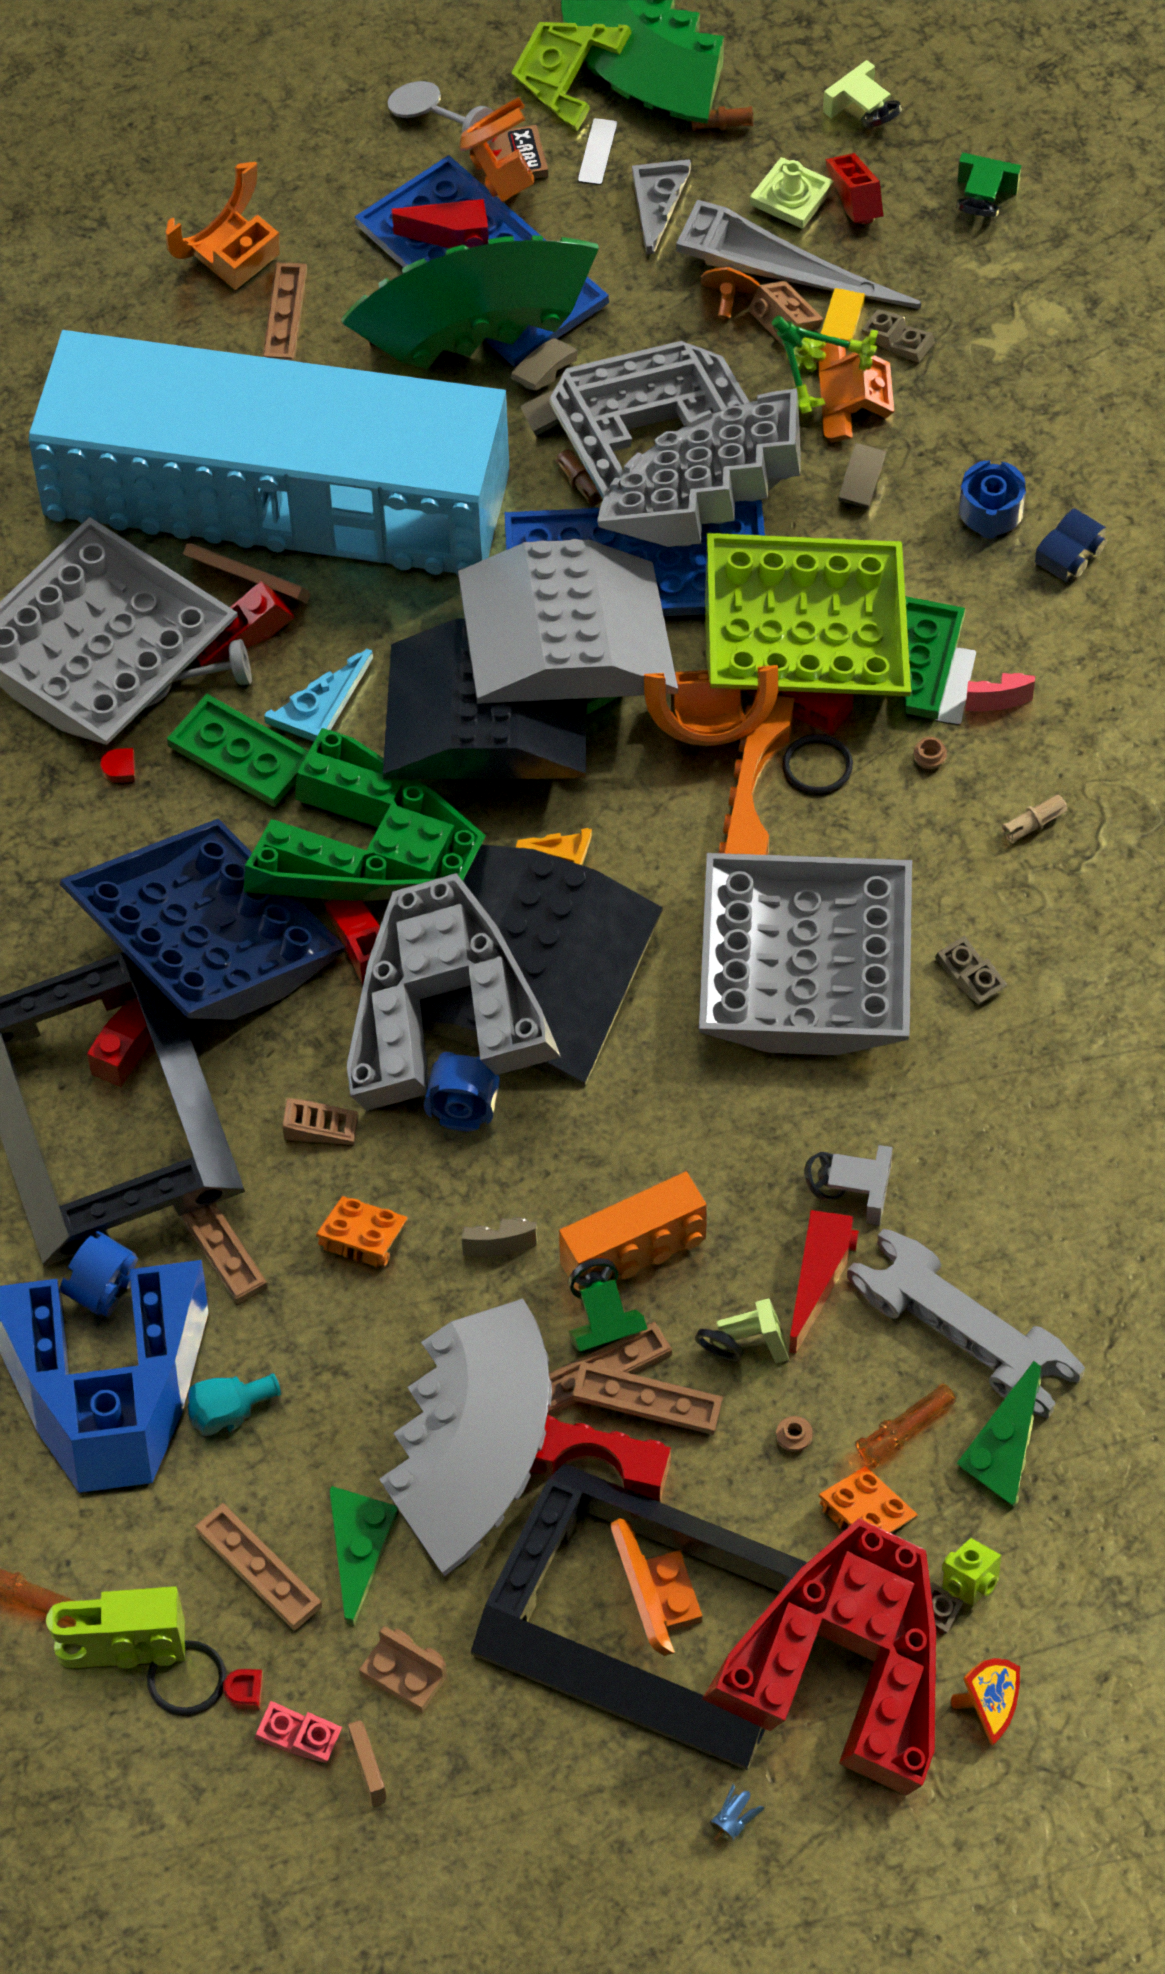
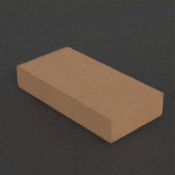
M361 1720L349 1723L350 1740L372 1806L385 1803V1786L364 1723Z

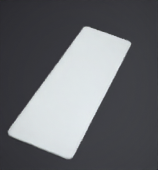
M593 119L578 181L602 183L617 121Z
M956 648L937 721L961 724L968 681L971 679L976 655L975 650Z

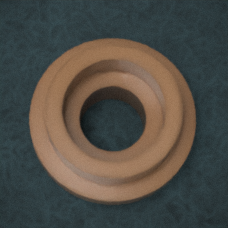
M925 737L916 744L913 757L919 766L926 769H935L942 766L946 761L947 750L938 738Z
M790 1416L778 1424L776 1438L780 1446L785 1450L799 1452L810 1445L813 1438V1430L810 1423L804 1418ZM797 1429L801 1431V1434L792 1436L788 1431Z

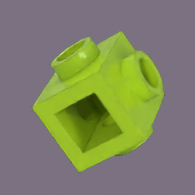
M970 1538L956 1552H950L942 1564V1571L944 1572L942 1588L952 1596L974 1606L983 1596H989L999 1581L1001 1554Z

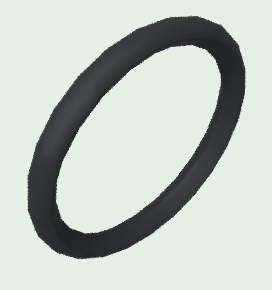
M812 734L792 742L783 756L782 765L787 779L795 787L809 793L821 794L834 791L845 784L852 773L853 760L848 748L838 739L828 735ZM810 741L831 743L843 753L846 760V770L838 781L828 786L813 787L803 784L795 778L790 770L789 762L794 750Z
M185 1640V1648L198 1649L208 1654L216 1663L219 1674L218 1684L213 1694L201 1704L192 1707H178L166 1702L159 1695L155 1686V1673L158 1665L152 1661L147 1673L149 1693L157 1705L173 1714L191 1715L202 1712L212 1706L223 1692V1683L226 1678L224 1662L213 1648L199 1641Z

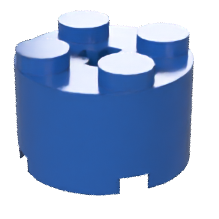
M991 460L981 461L971 466L965 472L961 484L959 514L963 522L987 539H993L999 534L1014 529L1022 520L1026 487L1023 474L1015 466L1002 461L1001 465L991 464Z
M443 1052L439 1055L438 1060L431 1069L424 1100L425 1112L430 1118L433 1113L436 1117L440 1118V1125L453 1130L474 1131L479 1129V1125L486 1121L488 1125L493 1119L500 1077L495 1075L480 1060V1056L475 1058L466 1055H456L452 1052Z
M97 1231L96 1238L90 1236L71 1260L68 1266L69 1269L73 1270L71 1278L67 1280L63 1277L60 1292L95 1314L109 1317L118 1304L119 1299L116 1296L122 1287L126 1289L131 1287L130 1269H135L134 1267L137 1264L138 1258L136 1253Z

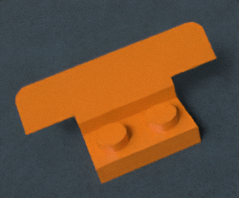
M826 343V346L820 349L826 353L825 359L821 362L818 361L821 398H824L826 403L822 405L823 430L829 442L853 438L851 413L857 412L861 407L884 418L894 413L890 362L874 355L873 357L871 356V368H866V371L859 369V354L851 353L846 356L845 347Z
M619 1518L611 1523V1530L648 1641L652 1648L663 1656L674 1654L668 1632L701 1623L703 1620L681 1551L646 1560L645 1556L641 1554L631 1522Z

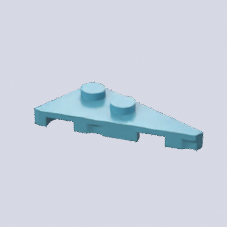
M366 648L365 651L356 653L347 659L346 666L334 674L331 671L327 672L310 683L305 690L298 691L290 696V702L274 712L272 709L267 711L264 715L265 724L311 741H315L321 728L331 730L373 659L372 650Z

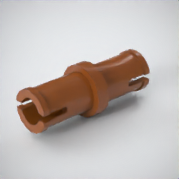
M719 106L718 110L710 111L707 124L692 121L693 131L710 128H720V131H725L727 127L753 126V108L749 106L725 109V106Z
M571 449L562 451L557 456L560 459H556V464L569 477V484L574 489H578L590 505L594 506L601 503L603 499L585 466Z

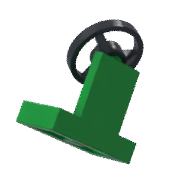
M962 152L959 160L957 182L967 184L964 196L970 198L958 199L956 208L965 213L978 216H998L1000 208L988 201L994 202L998 191L1017 195L1022 165Z
M596 1258L588 1260L576 1267L568 1279V1285L572 1294L583 1301L589 1325L568 1331L572 1345L579 1352L648 1329L644 1315L637 1309L624 1313L616 1285L618 1271L614 1263L608 1259ZM606 1266L601 1271H594L586 1276H579L592 1267ZM574 1283L584 1286L585 1289L576 1290Z

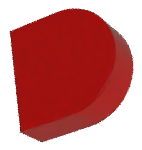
M133 748L113 749L103 755L100 766L102 775L106 780L113 783L135 782V756Z
M237 1669L231 1672L223 1683V1692L228 1704L237 1709L260 1710L263 1670Z

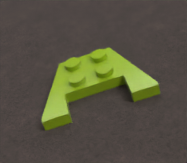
M539 22L511 73L520 84L573 130L578 131L590 107L588 103L565 94L593 45L620 55L632 31L627 25L605 27L604 24H593L591 27L577 26L576 23Z

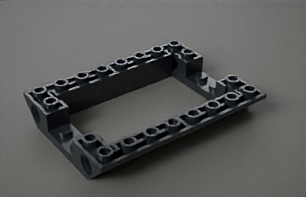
M124 952L0 997V1137L44 1267L74 1256L90 1236L96 1238L97 1231L110 1237L108 1229L169 1206H174L179 1217L245 1192L181 1011ZM138 998L194 1157L61 1206L7 1045L17 1041L23 1043L41 1036L37 1025L38 1022L101 999L106 1011H110L126 1005L128 1000Z
M563 1464L548 1478L485 1604L471 1648V1654L748 1770L766 1729L703 1700L704 1695L529 1623L528 1621L537 1605L536 1591L561 1541L568 1542L577 1524V1514L582 1504L584 1512L611 1523L619 1518L629 1521L634 1532L780 1592L807 1562L585 1471Z

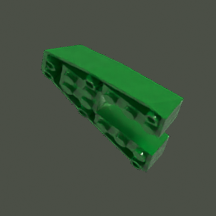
M321 728L297 771L295 800L378 827L367 850H363L271 819L245 865L244 893L347 901L390 900L393 891L455 873L463 881L486 835L435 791L418 780L383 779L384 758L356 739Z

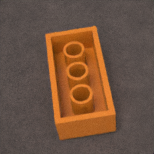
M685 1171L560 1229V1265L569 1278L573 1270L580 1264L591 1259L604 1258L614 1263L618 1271V1280L621 1278L629 1279L646 1266L661 1264L676 1252L683 1249L690 1250L700 1245L706 1239L707 1204L688 1172ZM606 1266L592 1267L579 1276H586L591 1272L601 1271ZM574 1283L576 1290L585 1289L584 1286Z

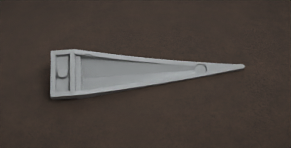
M696 201L676 243V252L704 259L707 265L730 267L740 272L830 291L838 288L864 293L865 298L921 309V302L919 300L833 265L775 236L727 207L705 201Z

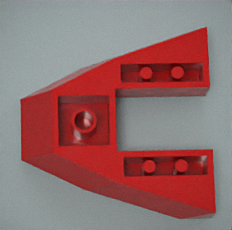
M858 1518L796 1573L728 1654L702 1699L768 1731L773 1730L786 1720L815 1637L818 1634L874 1661L839 1764L907 1796L923 1786L935 1752L936 1627L927 1554L925 1549Z

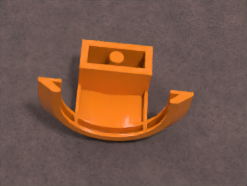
M519 97L470 126L462 133L459 145L461 151H470L469 156L477 170L483 168L487 175L484 182L493 198L498 195L502 202L534 184V175L519 149L497 161L487 141L525 121V117L521 112L525 105Z
M256 162L239 163L235 167L233 192L220 214L205 229L191 237L182 238L181 224L175 225L173 217L168 220L166 228V246L168 252L173 257L185 259L195 256L234 290H237L280 255L279 232L259 215H256L250 221L241 216L256 187Z
M778 665L758 666L757 695L752 707L744 716L741 707L740 689L710 688L708 670L675 672L678 694H671L670 710L666 701L664 673L644 674L645 702L654 722L671 737L694 745H722L750 734L769 716L778 694Z

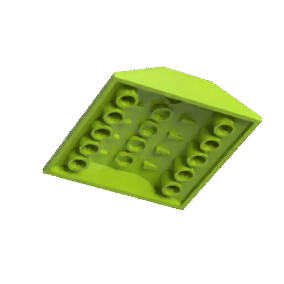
M707 533L705 636L710 688L758 690V666L778 665V691L910 696L911 682L902 541Z

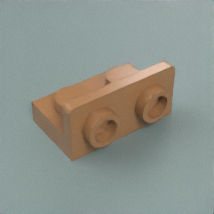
M786 281L759 285L749 306V312L782 345L783 340L777 335V330L771 324L775 317L780 315L786 322L791 321L796 327H801L808 331L819 329L824 320Z
M383 1626L379 1631L380 1641L360 1667L359 1674L364 1679L423 1713L447 1679L444 1658L431 1648L424 1650L415 1645L411 1637L399 1629L392 1631Z

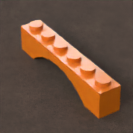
M777 696L774 707L766 720L753 732L740 738L739 752H744L742 760L736 759L734 779L739 780L737 787L731 786L728 806L733 807L732 815H725L723 834H728L727 842H720L718 853L769 854V834L759 820L754 808L752 794L756 781L765 765L776 753L789 744L794 719L795 698ZM747 705L745 715L752 705Z

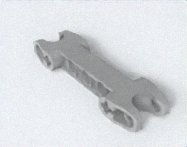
M883 1229L877 1235V1245L894 1264L884 1270H875L861 1263H853L847 1270L848 1280L874 1308L893 1319L898 1318L905 1309L994 1370L995 1372L989 1378V1383L1003 1398L1007 1397L1033 1361L1042 1366L1040 1378L1056 1375L1069 1382L1078 1383L1084 1376L1085 1367L1066 1348L1060 1339L1041 1327L1033 1326L1025 1336L938 1276L936 1273L942 1267L939 1258L916 1240L907 1238L894 1231ZM1041 1386L1039 1393L1036 1395L1033 1413L1049 1418L1054 1412L1056 1403L1051 1398V1395Z

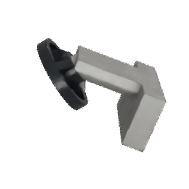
M878 1145L876 1160L819 1152L811 1156L805 1164L804 1176L807 1186L817 1198L823 1201H834L843 1196L846 1191L869 1194L866 1223L880 1226L892 1165L893 1147ZM819 1157L821 1168L818 1170L819 1180L814 1183L811 1168L814 1160ZM824 1185L827 1188L840 1190L837 1195L829 1196L821 1192L819 1188Z

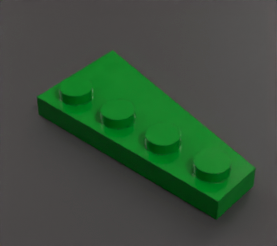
M905 596L911 695L905 696V713L938 720L965 617V608Z

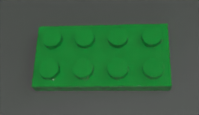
M206 694L167 738L170 748L273 807L282 800L296 783L297 771L309 752L209 694Z

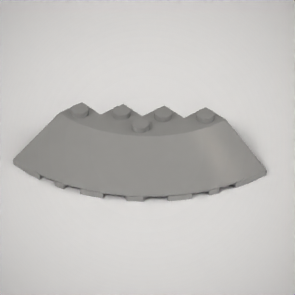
M797 388L756 395L757 401L739 405L738 401L727 403V408L720 412L712 414L708 410L688 419L687 426L676 432L666 431L654 439L655 445L645 453H637L624 466L625 472L620 478H614L612 481V490L608 497H604L600 506L597 521L598 527L667 547H686L692 544H701L702 524H721L727 521H734L735 501L765 499L768 497V479H788L800 476L801 450Z
M524 1299L451 1321L421 1342L437 1367L407 1387L423 1410V1413L394 1432V1435L410 1458L379 1479L444 1576L468 1559L481 1546L479 1541L493 1526L498 1528L505 1519L503 1514L513 1499L518 1500L531 1477L529 1471L536 1454L542 1450L546 1436L544 1427L552 1398V1382L549 1379L548 1369L550 1362L538 1323Z

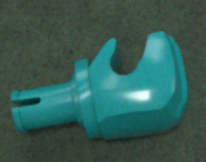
M271 1373L269 1376L243 1384L242 1381L240 1382L237 1376L231 1378H212L195 1383L188 1390L189 1421L203 1436L214 1435L225 1426H227L229 1432L234 1431L244 1422V1419L251 1416V1405L281 1395V1389L275 1374Z

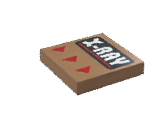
M537 125L509 129L493 138L489 143V147L497 161L519 149L532 171L534 179L548 177V167Z

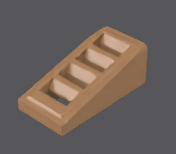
M287 1098L283 1120L284 1140L354 1145L358 1111L301 1099ZM296 1117L302 1118L301 1124L295 1123ZM311 1118L317 1119L316 1127L310 1126ZM325 1119L331 1120L330 1130L324 1129ZM339 1120L346 1121L344 1133L338 1132Z

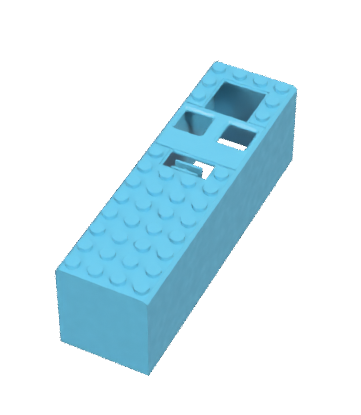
M62 330L28 440L43 515L48 516L54 521H63L67 518L78 520L83 524L91 517L98 523L109 524L117 530H125L127 527L141 529L150 535L157 534L160 531L172 533L180 539L195 536L202 537L210 543H220L221 540L231 541L243 548L259 545L266 546L273 552H282L284 549L388 563L393 564L394 567L400 570H408L411 567L423 568L428 573L435 575L441 574L443 571L458 575L459 570L489 558L510 473L506 390Z

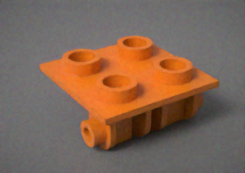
M342 1196L316 1233V1237H319L318 1245L323 1246L324 1251H330L339 1255L343 1254L346 1258H349L354 1249L353 1260L359 1261L362 1255V1262L373 1265L376 1268L380 1265L386 1266L390 1257V1253L387 1250L401 1231L408 1217L397 1214L389 1209H382L363 1203L358 1199Z
M866 1466L819 1494L821 1498L820 1505L823 1507L822 1512L834 1520L840 1529H844L848 1525L850 1526L860 1518L892 1533L918 1515Z

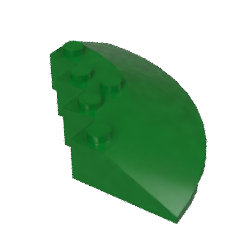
M561 0L563 23H576L577 26L591 27L593 24H604L605 27L627 25L632 31L620 55L594 45L591 47L585 61L587 62V68L595 76H602L612 84L611 88L628 99L633 96L643 101L644 107L652 110L655 107L670 111V116L708 123L723 66L724 36L699 33V12L676 10L675 0Z
M532 235L531 240L514 241L513 236L488 239L489 244L468 248L465 245L447 249L444 256L428 262L424 258L402 268L403 274L389 280L385 278L378 283L379 289L369 296L364 294L343 315L341 322L398 361L425 369L431 366L443 350L470 357L485 338L513 345L528 325L552 332L558 330L572 313L597 255L599 246L596 243L561 237L560 241L543 240V236Z

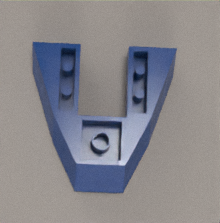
M202 1260L130 1269L139 1365L69 1374L63 1299L58 1279L0 1286V1355L36 1431L79 1493L153 1483L183 1412L209 1312Z

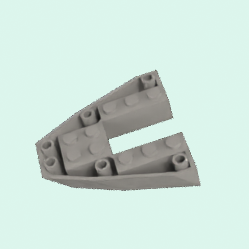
M457 873L392 892L367 964L347 1060L350 1096L366 1111L426 1095L429 1073L420 999L471 985L480 1060L495 1075L561 1058L543 1011L500 930Z

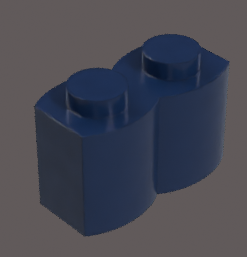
M1073 508L1064 516L1056 529L1052 530L1036 549L1035 563L1065 582H1068L1074 576L1079 577L1084 572L1088 560L1093 555L1098 556L1105 548L1107 539H1105L1106 527Z

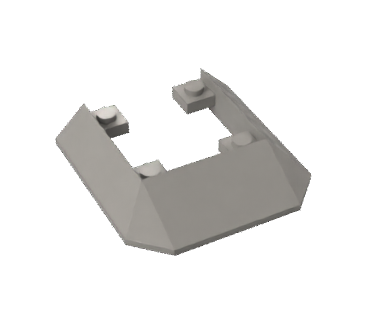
M678 341L566 368L550 397L549 403L602 499H604V497H608L612 490L611 483L614 478H620L624 473L613 451L631 447L632 437L628 432L629 429L678 417L683 425L687 426V420L700 413L710 410L712 414H715L727 408V403L738 401L739 405L748 403L749 400L723 356L686 342ZM768 479V491L783 479Z

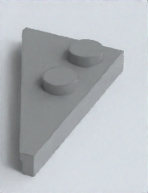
M690 159L632 166V177L646 255L655 253L690 174Z

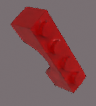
M547 1415L544 1427L546 1436L542 1450L537 1452L529 1472L551 1476L563 1464L580 1459H595L610 1465L620 1476L624 1488L658 1502L661 1501L671 1465V1447H667L657 1440L641 1441L633 1439L625 1433L618 1431L607 1433L594 1430L593 1427L584 1423L572 1425L559 1422L556 1418Z

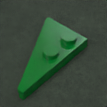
M1035 1361L1031 1363L956 1463L1013 1507L1018 1504L1019 1500L1018 1492L1022 1471L1024 1472L1026 1463V1449L1029 1446L1036 1395L1039 1393L1041 1383L1040 1374L1042 1366Z
M331 1486L330 1498L344 1617L347 1620V1624L354 1626L399 1514V1509L396 1505Z

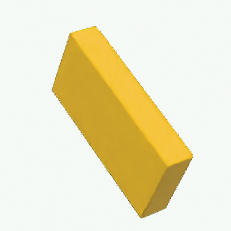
M834 288L821 334L835 338L838 337L846 341L853 339L864 305L865 294Z

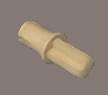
M1054 795L1034 808L1032 806L1027 807L1025 813L1002 825L1004 833L1007 831L1012 832L1006 835V838L1011 843H1015L1034 830L1041 831L1044 828V824L1067 811L1066 802L1060 795Z

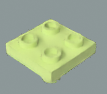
M781 157L750 196V205L803 229L834 189V180L803 167L798 161H789Z

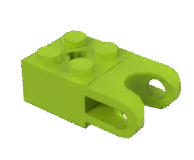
M177 1586L101 1592V1599L57 1603L50 1608L47 1614L46 1624L51 1637L55 1640V1655L58 1662L65 1668L100 1666L133 1668L138 1664H147L152 1661L161 1666L171 1665L176 1661H185V1619ZM64 1616H69L76 1620V1626L60 1628L57 1623ZM69 1644L82 1646L75 1654L65 1652V1648Z

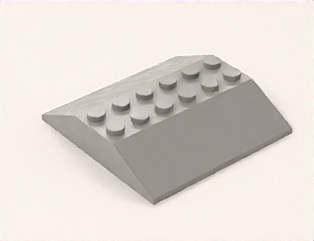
M89 517L0 601V687L13 699L59 730L107 745L237 618L238 614L224 603Z
M571 539L565 541L524 542L458 571L477 703L644 695V674L664 673L666 694H678V685L653 562L589 539Z
M707 853L699 1032L768 1053L841 1055L909 1040L912 860Z

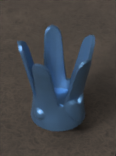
M732 1784L721 1811L709 1822L710 1826L717 1832L713 1841H717L722 1836L724 1839L733 1842L736 1836L745 1828L744 1826L764 1810L763 1806H759L749 1810L737 1820L750 1799L749 1791L742 1792L740 1796L734 1795L730 1801L735 1789V1785Z

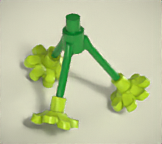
M780 315L775 317L771 323L777 330V335L783 340L796 385L793 388H797L798 409L799 411L801 410L802 414L812 411L811 407L826 404L824 398H814L808 395L806 384H802L799 373L804 365L808 372H813L817 369L815 360L821 362L825 359L826 353L820 349L824 348L826 343L845 347L847 351L859 354V369L866 371V368L870 369L872 366L871 356L873 357L877 350V346L873 345L876 342L878 330H871L869 336L865 337L861 342L854 339L846 341L808 331L801 327H796L791 321L786 322Z

